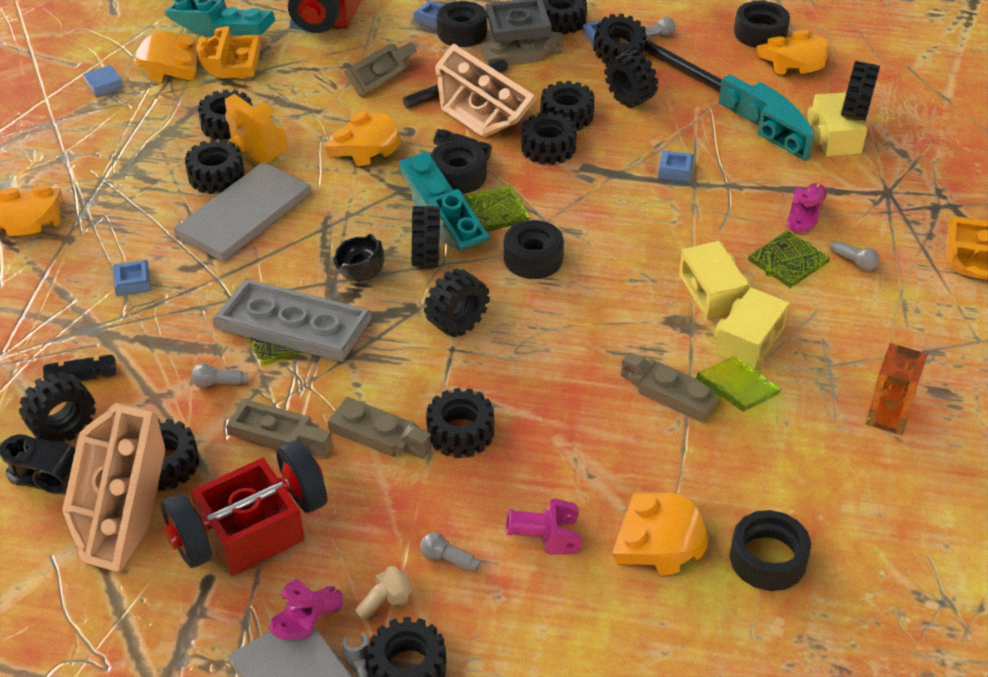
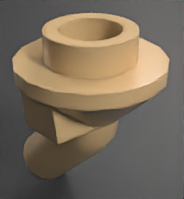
M391 565L384 572L376 575V585L355 609L356 613L363 619L369 620L385 599L392 606H405L408 603V595L412 591L407 574Z

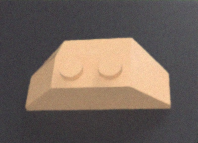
M452 44L435 66L441 109L482 138L518 123L537 99L534 94L455 44Z
M115 403L107 412L96 418L79 432L62 512L70 533L79 548L78 554L81 562L120 572L149 528L165 455V446L155 411L123 403Z

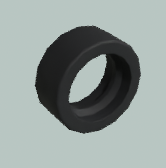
M752 1L745 3L736 12L735 37L741 43L756 48L758 45L768 43L769 38H786L790 21L789 13L781 5L773 2ZM754 23H762V24H768V25H758V24H754Z
M773 510L755 511L744 516L735 526L729 557L733 570L743 581L751 586L768 591L785 590L797 584L805 574L812 543L808 531L798 520L788 514ZM762 537L778 539L788 545L794 552V558L784 563L761 561L748 551L746 543L755 538Z

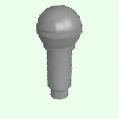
M664 17L655 25L645 27L646 39L658 35L664 37L671 36L676 29L674 20Z
M836 241L832 242L830 246L831 251L854 261L863 271H872L879 264L880 257L872 248L858 249Z
M202 363L194 367L191 379L193 384L200 388H207L215 384L241 385L242 383L248 384V373H243L239 370H220Z
M428 533L420 543V551L428 560L441 561L443 559L460 568L474 572L477 571L480 565V560L476 559L474 555L450 545L440 533Z

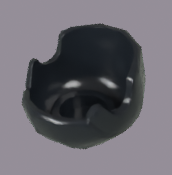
M368 234L366 237H354L345 240L336 249L333 261L338 272L348 280L361 282L373 278L380 272L385 262V254L381 240H377L373 234Z

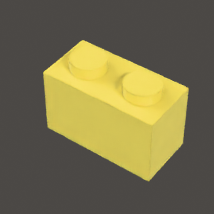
M846 93L815 94L813 106L808 109V123L810 126L813 125L816 142L821 144L825 156L862 154L867 127L863 120L841 116Z
M720 241L682 249L679 276L706 319L730 314L737 298L742 299L750 288L747 276L742 275L735 264L732 254L727 253Z
M750 287L742 299L737 298L728 318L726 320L722 318L717 324L714 332V338L717 339L715 354L755 370L784 330L789 302Z

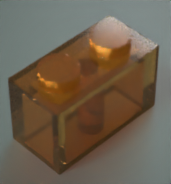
M893 343L889 344L876 382L866 425L903 436L926 363L927 353Z

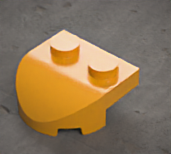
M229 26L215 29V35L207 40L203 36L198 40L196 50L199 60L211 75L218 78L238 79L254 77L262 46L260 35L232 36Z
M809 30L794 31L792 36L787 38L772 37L768 39V43L757 46L758 57L772 61L774 73L785 75L787 71L798 68L801 74L824 68L825 62H828L826 40L821 36L810 34Z
M172 32L152 34L139 46L135 56V65L137 68L143 67L147 71V77L159 83H162L164 74L193 81L196 73V44L198 39Z
M236 94L225 98L227 111L225 118L231 135L229 142L235 143V147L238 146L245 159L254 165H259L262 162L268 164L286 152L287 140L283 127H275L270 118L274 112L265 102L253 107Z
M361 111L352 115L350 121L333 134V138L324 148L328 157L352 156L356 166L359 167L369 165L371 163L370 157L382 153L384 157L389 156L400 146L402 140L394 120L388 114Z
M38 185L33 187L31 191L19 192L17 188L0 190V232L5 229L8 236H22L40 233L42 225L58 226L62 222L59 210L63 202L61 187L52 188L51 185Z
M957 216L950 217L945 256L947 263L954 271L968 277L988 280V221Z
M633 493L612 555L617 564L655 565L660 576L679 573L680 565L690 560L693 556L696 560L702 557L708 546L709 534L700 512L686 497L676 493Z

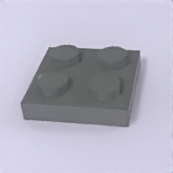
M512 0L486 4V14L495 43H511L515 40L523 39L538 40L542 37L552 36L551 23L543 0Z

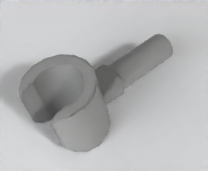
M361 633L362 645L357 648L349 647L345 637L343 639V650L346 663L351 667H355L358 677H369L367 665L368 637Z

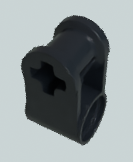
M17 434L8 437L1 443L0 456L7 463L6 475L12 484L60 494L68 486L76 448L64 442H52Z

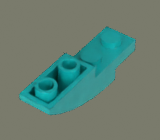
M174 0L173 4L164 11L165 15L177 24L209 38L215 35V29L229 26L232 36L262 35L276 21L273 11L260 10L259 8L241 10L236 7L227 8L224 0Z
M731 74L722 78L719 104L759 125L758 135L804 161L810 159L814 132L803 114L789 100L762 82L751 86Z
M428 151L399 161V171L413 191L412 201L416 206L440 207V237L445 242L461 251L489 240L488 233L460 190H453Z

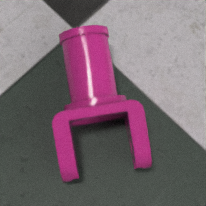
M812 183L806 190L796 187L786 225L787 228L794 232L805 233L816 226L822 202L827 196L826 188L820 184L816 188L817 183Z
M552 499L548 510H544L543 513L514 511V509L508 510L505 524L506 535L540 537L541 541L544 542V550L549 555L572 554L579 551L582 547L580 534L557 527V525H570L577 521L579 509L574 503Z
M298 579L286 584L281 596L282 599L287 598L288 602L285 610L272 618L269 625L270 632L283 640L309 637L319 616L340 611L343 606L341 591L339 589L335 591V586H327L320 590L311 591Z

